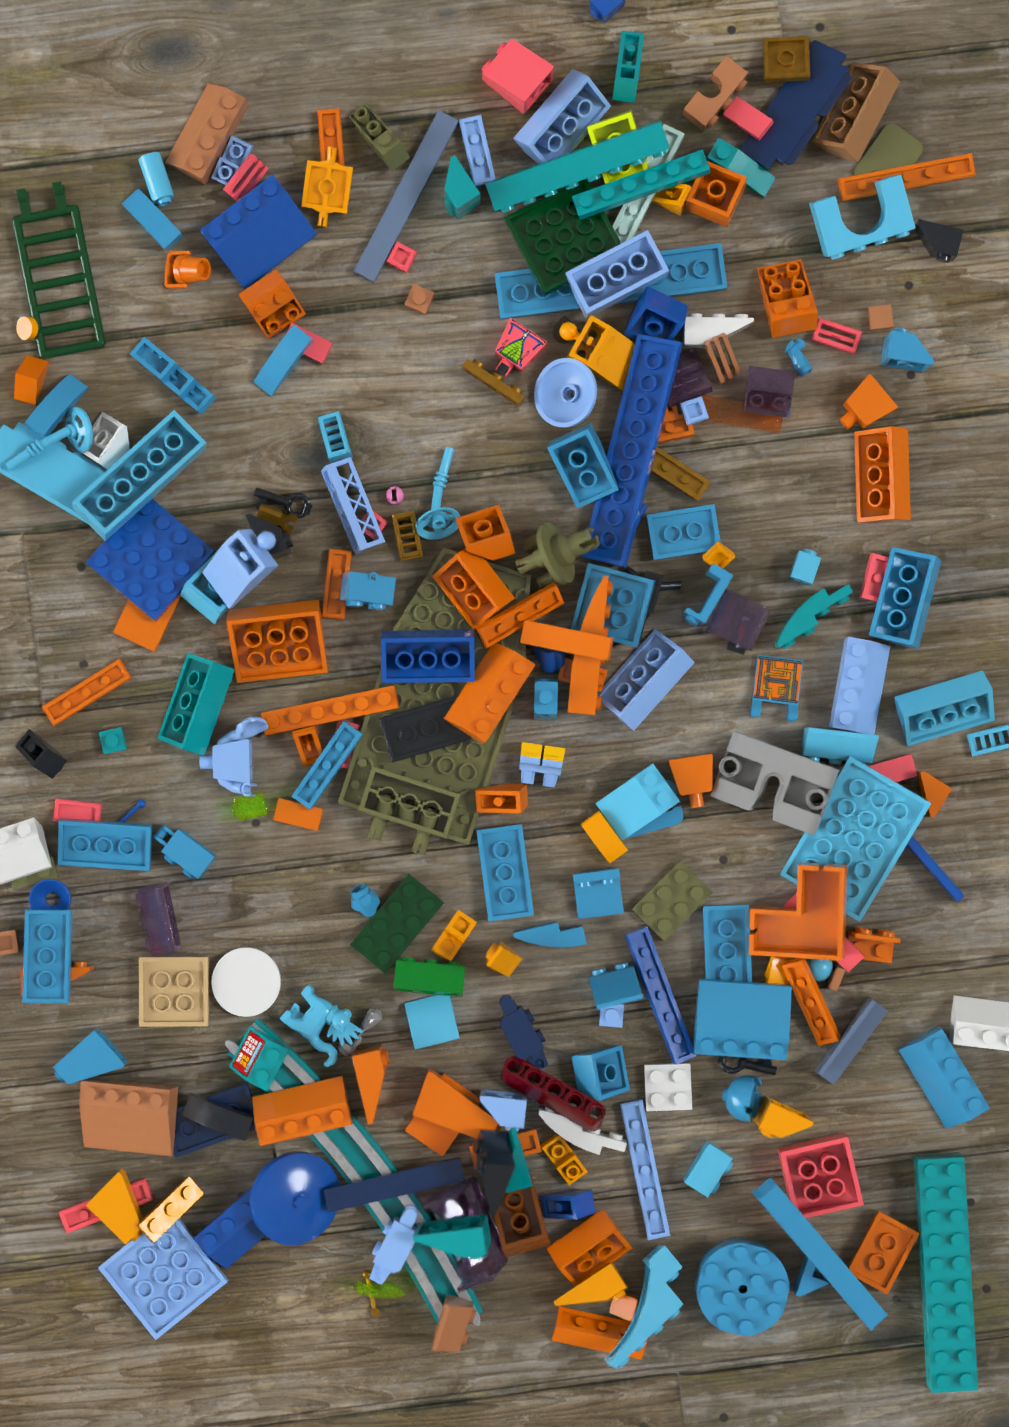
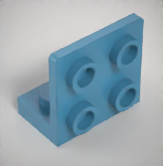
M619 868L572 873L579 919L622 914L624 912Z

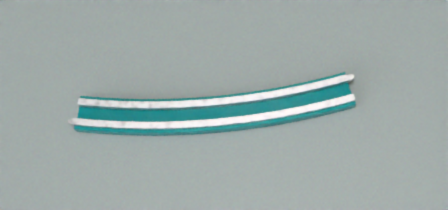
M260 1018L253 1023V1027L287 1044ZM245 1034L237 1043L232 1040L225 1042L226 1047L230 1050L227 1054L232 1059ZM291 1047L267 1092L270 1093L323 1079ZM352 1111L353 1122L351 1125L309 1135L348 1183L399 1171L379 1143ZM415 1193L364 1204L382 1231L389 1220L393 1222L395 1216L400 1218L405 1208L409 1205H415L416 1209H418L417 1219H415L413 1224L416 1228L418 1223L433 1221ZM415 1242L404 1265L424 1298L436 1323L438 1324L446 1295L450 1294L473 1302V1310H476L473 1323L479 1326V1314L483 1312V1308L465 1273L462 1272L455 1256Z

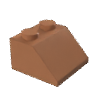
M450 1294L446 1295L433 1337V1351L459 1352L461 1345L466 1346L469 1332H466L468 1323L473 1324L476 1310H473L472 1301Z

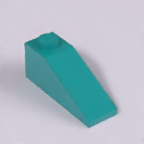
M622 30L612 100L635 103L644 33Z
M720 138L717 139L706 159L711 163L747 177L746 188L762 198L766 196L776 178L738 148Z
M516 1127L511 1128L508 1135L515 1169L507 1186L506 1194L533 1186Z

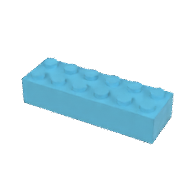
M173 410L72 501L73 509L106 541L206 450L207 442Z

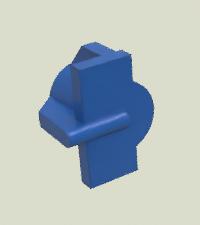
M533 645L535 658L543 672L554 673L565 665L564 655L568 652Z

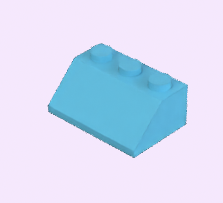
M810 727L803 728L800 755L818 762L820 758H828V763L842 765L843 760L847 761L850 756L864 764L872 763L879 735Z

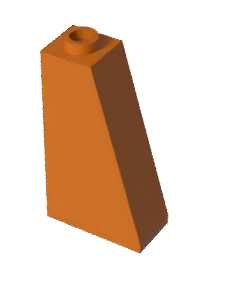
M428 1069L413 1110V1116L476 1139L479 1136L480 1130H501L502 1126L498 1125V1122L486 1108L436 1071Z

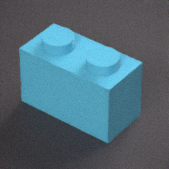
M707 1140L683 1177L684 1183L706 1197H709L711 1193L715 1194L721 1184L719 1182L723 1173L727 1175L733 1166L731 1154Z

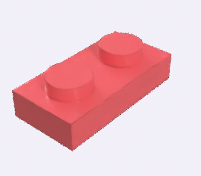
M870 553L859 598L877 603L889 557Z

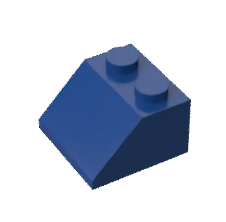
M647 286L637 300L623 334L636 340L637 334L673 340L685 324L688 305Z

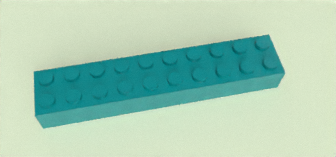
M960 1153L913 1155L917 1229L920 1233L918 1236L927 1387L931 1393L978 1391L965 1159Z

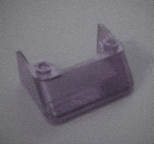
M474 1176L466 1178L465 1181L458 1182L432 1195L423 1204L424 1210L431 1208L434 1214H437L439 1217L444 1216L445 1219L487 1214L491 1236L487 1255L476 1260H471L470 1257H461L459 1259L456 1269L458 1276L463 1279V1282L457 1287V1290L462 1292L491 1282L508 1262V1257L506 1258L502 1250L497 1226L477 1179Z

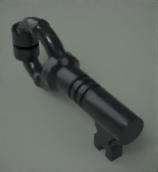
M257 487L254 492V496L259 497L256 509H259L261 503L265 504L268 500L283 505L288 514H294L298 519L310 515V509H312L313 504L301 492L292 493L286 497ZM295 498L304 501V508H302L301 513L294 512L291 509L292 500Z
M718 1056L717 1063L728 1074L738 1073L744 1068L774 1076L776 1074L777 1067L772 1066V1059H765L763 1063L747 1060L746 1057H739L738 1066L732 1068L726 1066L728 1056Z

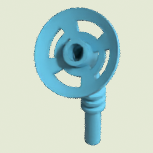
M80 407L69 409L64 428L41 440L36 439L35 443H31V446L27 445V449L5 463L8 469L11 471L33 456L35 458L36 453L38 455L41 454L40 451L44 452L45 447L65 437L68 438L70 445L76 452H87L91 447L93 439L92 425L87 413ZM77 416L81 419L83 426L76 420Z
M450 447L445 448L439 472H436L437 476L434 477L436 481L433 482L434 491L431 510L424 513L416 523L417 533L422 538L429 540L445 538L458 529L455 518L460 517L458 511L449 507H440L443 488H446L444 483L448 481L446 480V478H449L447 473L455 450ZM451 521H453L450 526L445 528ZM425 526L434 528V532L426 531L423 528Z

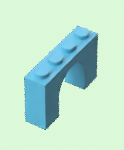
M901 174L874 181L881 207L880 218L870 231L863 234H855L844 225L836 196H828L809 203L823 256H831V260L845 256V251L851 249L853 253L866 249L867 244L874 242V245H880L888 242V237L896 235V238H901L909 235V230L915 229Z

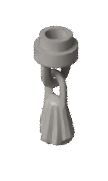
M369 1009L360 1027L363 1033L382 1020L381 1011L379 1009ZM355 1031L359 1039L353 1045H350L345 1038L343 1046L339 1041L338 1050L345 1056L352 1055L356 1051V1047L361 1043V1035L363 1033Z

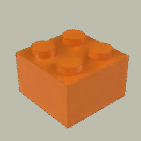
M707 161L710 174L696 178L686 199L685 210L728 227L746 188L747 177Z

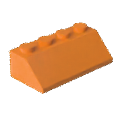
M890 426L854 432L857 523L911 520L908 428Z
M498 643L490 646L475 669V682L466 683L444 719L481 744L485 743L533 670L535 664L519 653Z
M343 1075L252 1097L255 1126L260 1146L348 1126L353 1122Z

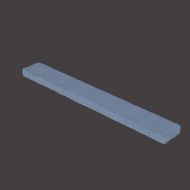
M438 110L354 269V273L375 283L451 139L459 120Z

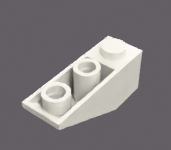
M699 313L689 314L683 325V348L706 349L704 342L722 333L730 337L750 327L754 322V318H748L747 314H736L734 318L725 317V314H712L711 317H702V314Z

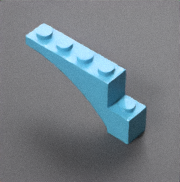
M658 1245L642 1260L645 1264L639 1304L624 1336L604 1359L610 1367L621 1368L630 1360L628 1357L630 1354L641 1350L647 1342L645 1340L648 1337L658 1334L664 1326L662 1324L666 1320H671L680 1313L679 1308L683 1303L666 1282L670 1283L679 1275L678 1271L682 1266L665 1245Z

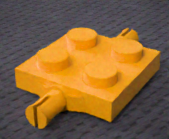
M327 147V158L324 161L307 160L301 207L313 208L319 212L317 226H322L323 219V227H327L328 213L338 212L347 214L353 167L335 162L337 148L333 147L332 156V147Z

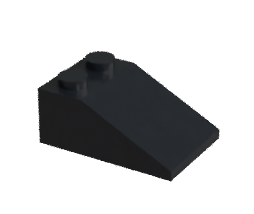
M480 1130L478 1138L473 1142V1152L477 1155V1170L481 1173L491 1215H496L515 1169V1162L508 1132Z

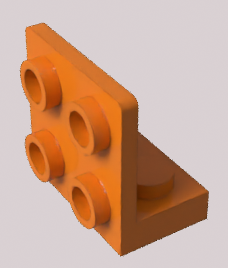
M855 926L854 930H848L847 938L865 955L862 960L892 963L894 943H900L901 938L895 936V932L877 929V933H872L871 929Z

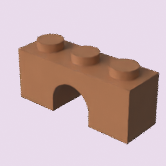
M726 56L712 73L710 79L718 86L720 94L716 97L708 98L698 91L683 109L682 116L702 132L707 127L711 129L719 119L718 113L722 109L726 111L733 102L731 97L736 91L740 93L747 85L746 77L748 72Z

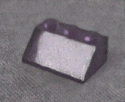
M168 882L138 888L135 898L137 906L142 908L143 916H140L142 929L147 931L148 938L145 939L147 951L151 952L152 957L178 952L182 949Z

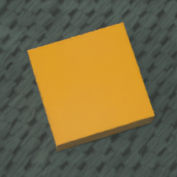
M718 541L702 557L703 561L710 566L714 563L723 569L735 558V554Z

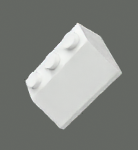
M34 817L0 828V885L52 868L43 827Z
M953 995L949 1041L956 1045L1009 1051V1002Z

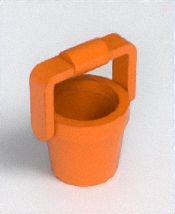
M171 251L167 254L164 275L165 287L169 289H188V285L206 281L210 277L211 266L208 259L193 257L190 251ZM173 278H175L179 284H172Z

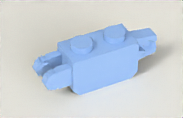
M415 1205L407 1206L400 1218L395 1216L393 1222L390 1220L387 1222L382 1232L386 1234L382 1243L378 1241L372 1251L375 1257L370 1279L382 1285L391 1272L395 1273L401 1270L415 1243L412 1237L416 1230V1226L413 1224L415 1219H417L418 1213Z

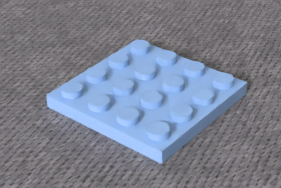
M180 1218L154 1243H151L142 1234L135 1242L132 1240L98 1267L155 1340L228 1282V1278L197 1244L193 1234Z

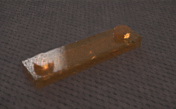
M697 393L693 395V399L702 396L709 421L776 434L780 433L784 410Z

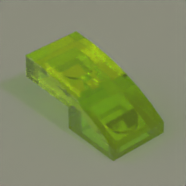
M357 1280L353 1288L356 1293L375 1298L403 1297L405 1294L403 1288L386 1281L376 1288Z

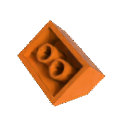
M466 548L453 556L432 576L474 631L476 630L475 627L492 618L515 599L484 557L467 552Z
M604 1209L594 1213L585 1222L574 1227L571 1232L556 1240L547 1248L558 1269L575 1287L633 1249Z

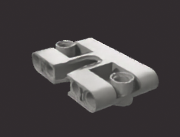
M733 731L724 758L719 764V772L710 796L752 811L765 793L770 778L776 776L780 781V785L775 796L772 820L808 834L816 835L825 808L829 803V797L839 769ZM730 760H733L737 766L733 773H729L726 769V764ZM817 792L823 796V803L820 806L812 802V796Z

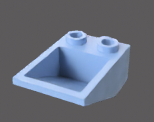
M252 529L238 530L220 547L202 572L229 609L233 608L278 566L267 551L273 548L276 543L275 536L271 532H261L257 537Z

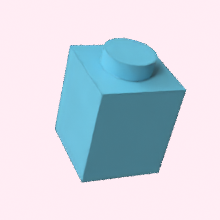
M809 549L798 551L788 579L809 586L812 585L821 558L816 556L817 552Z

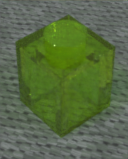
M264 792L255 794V797L243 796L234 798L235 803L232 804L234 817H238L239 821L269 815Z

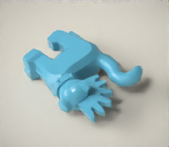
M309 984L301 992L310 1005L307 1012L303 1014L300 1011L301 1007L294 1003L291 1010H286L280 1020L291 1029L299 1032L316 1050L327 1053L329 1057L324 1062V1066L329 1067L337 1061L338 1053L333 1045L325 1043L319 1038V1034L325 1024L330 1025L327 1037L333 1035V1042L339 1038L342 1046L345 1044L344 1038L352 1045L353 1041L350 1035L355 1039H359L355 1031L363 1033V1030L350 1022L352 1013L349 1009H339L338 1005L333 1006L329 1001L314 994V988Z

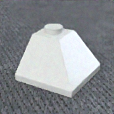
M102 412L92 426L93 439L91 447L83 454L108 470L130 448L127 426Z

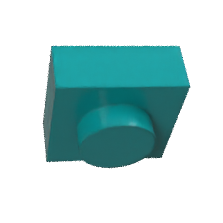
M123 727L99 732L104 755L128 750Z

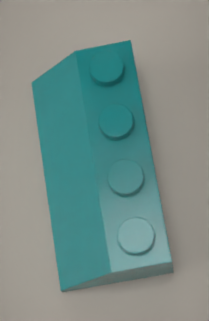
M187 653L157 739L204 756L235 669Z

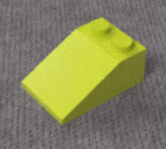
M631 110L587 126L592 144L637 128ZM646 157L644 158L645 162L636 166H631V163L623 165V170L613 174H609V171L603 172L602 176L605 184L649 169Z

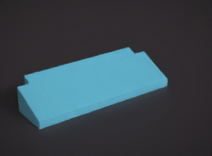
M18 422L14 430L3 424L0 428V473L87 523L73 509L72 501L107 469L78 452L71 453L66 450L65 444L57 441L45 447L44 452L40 451L41 454L38 455L36 453L35 458L33 456L10 471L5 463L27 449V445L31 446L32 442L35 443L36 439L41 440L43 437L27 427L26 423Z

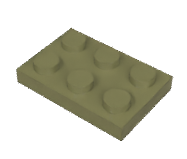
M679 860L631 909L665 941L713 892Z

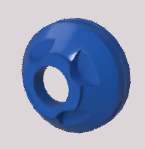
M46 879L38 882L32 888L29 895L31 910H69L71 906V892L64 883L56 879ZM51 892H55L59 896V903L55 906L49 905L46 900L47 895Z

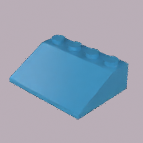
M699 979L693 1035L694 1054L787 1060L792 986Z

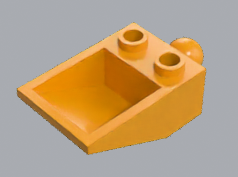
M592 315L587 320L581 333L578 332L575 324L571 322L563 323L559 329L560 336L567 341H576L567 358L578 360L587 365L594 376L623 392L635 343ZM590 331L596 333L595 339H593L592 336H588V333ZM583 351L585 358L577 355V352Z

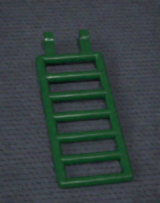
M61 181L52 183L57 208L32 212L29 192H26L25 188L16 190L21 215L12 218L30 315L38 324V333L35 340L40 359L99 349L106 345L80 210L76 204L67 205L65 187ZM71 214L74 228L24 237L22 228L24 223ZM76 237L78 247L76 251L30 260L28 258L26 246ZM80 259L83 273L33 282L32 268ZM85 282L87 295L39 305L37 303L35 291ZM89 304L91 318L42 327L40 313ZM88 327L94 328L96 340L46 349L44 336Z

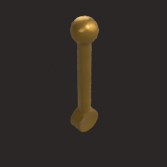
M366 1269L362 1275L366 1278L372 1305L371 1315L378 1317L380 1309L376 1306L370 1279L371 1271Z

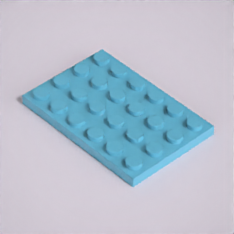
M850 756L835 781L829 797V803L825 808L816 835L806 832L803 834L780 875L797 885L798 865L801 862L822 863V868L827 863L848 864L846 914L860 922L930 807L931 802Z

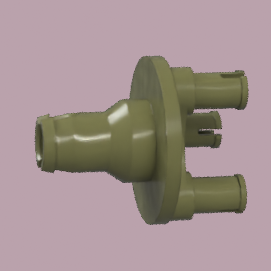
M546 522L538 527L537 534L522 540L525 551L528 553L532 550L535 551L529 556L516 560V566L526 564L518 568L521 574L536 567L542 568L546 566L549 572L537 576V583L541 589L552 582L566 585L574 580V561L576 558L599 547L598 535L591 538L590 533L594 529L585 528V530L567 536L561 534L553 524Z

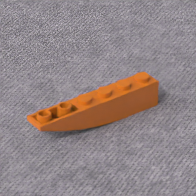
M604 576L599 584L580 631L608 636L609 628L604 627L605 618H610L611 605L606 604L607 595H612L613 581H609V576ZM574 654L568 713L596 715V710H601L602 697L598 696V687H603L604 674L600 673V665L605 664V660Z

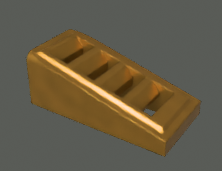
M409 511L393 514L392 519L400 560L406 561L423 557L420 537L416 530L415 512ZM411 519L412 523L409 524H398V521ZM413 528L414 532L400 535L401 530ZM415 537V542L402 544V540ZM417 546V551L404 553L403 549Z

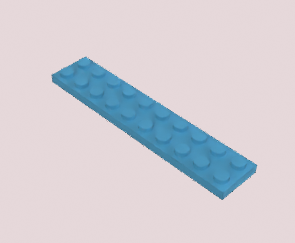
M721 243L659 251L669 269V273L666 278L649 287L669 297L727 290ZM530 269L495 273L501 320L581 310L570 284L544 296ZM646 288L614 305L637 302Z

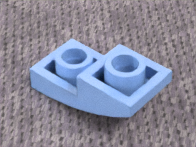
M231 136L211 178L227 185L251 153L254 146L235 136Z

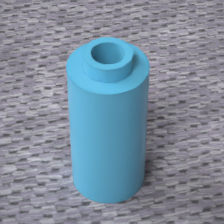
M151 152L141 156L138 161L153 204H158L159 207L171 204V200L175 196L160 153Z

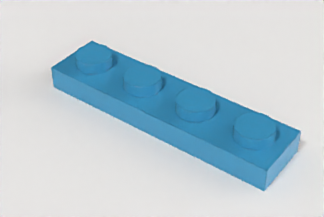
M343 721L291 797L312 810L364 734L346 721Z

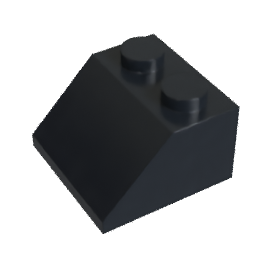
M252 514L245 515L250 529H252L257 537L264 531H269L275 536L276 543L274 547L267 550L274 560L292 554L290 548L294 547L287 531L284 532L280 527Z

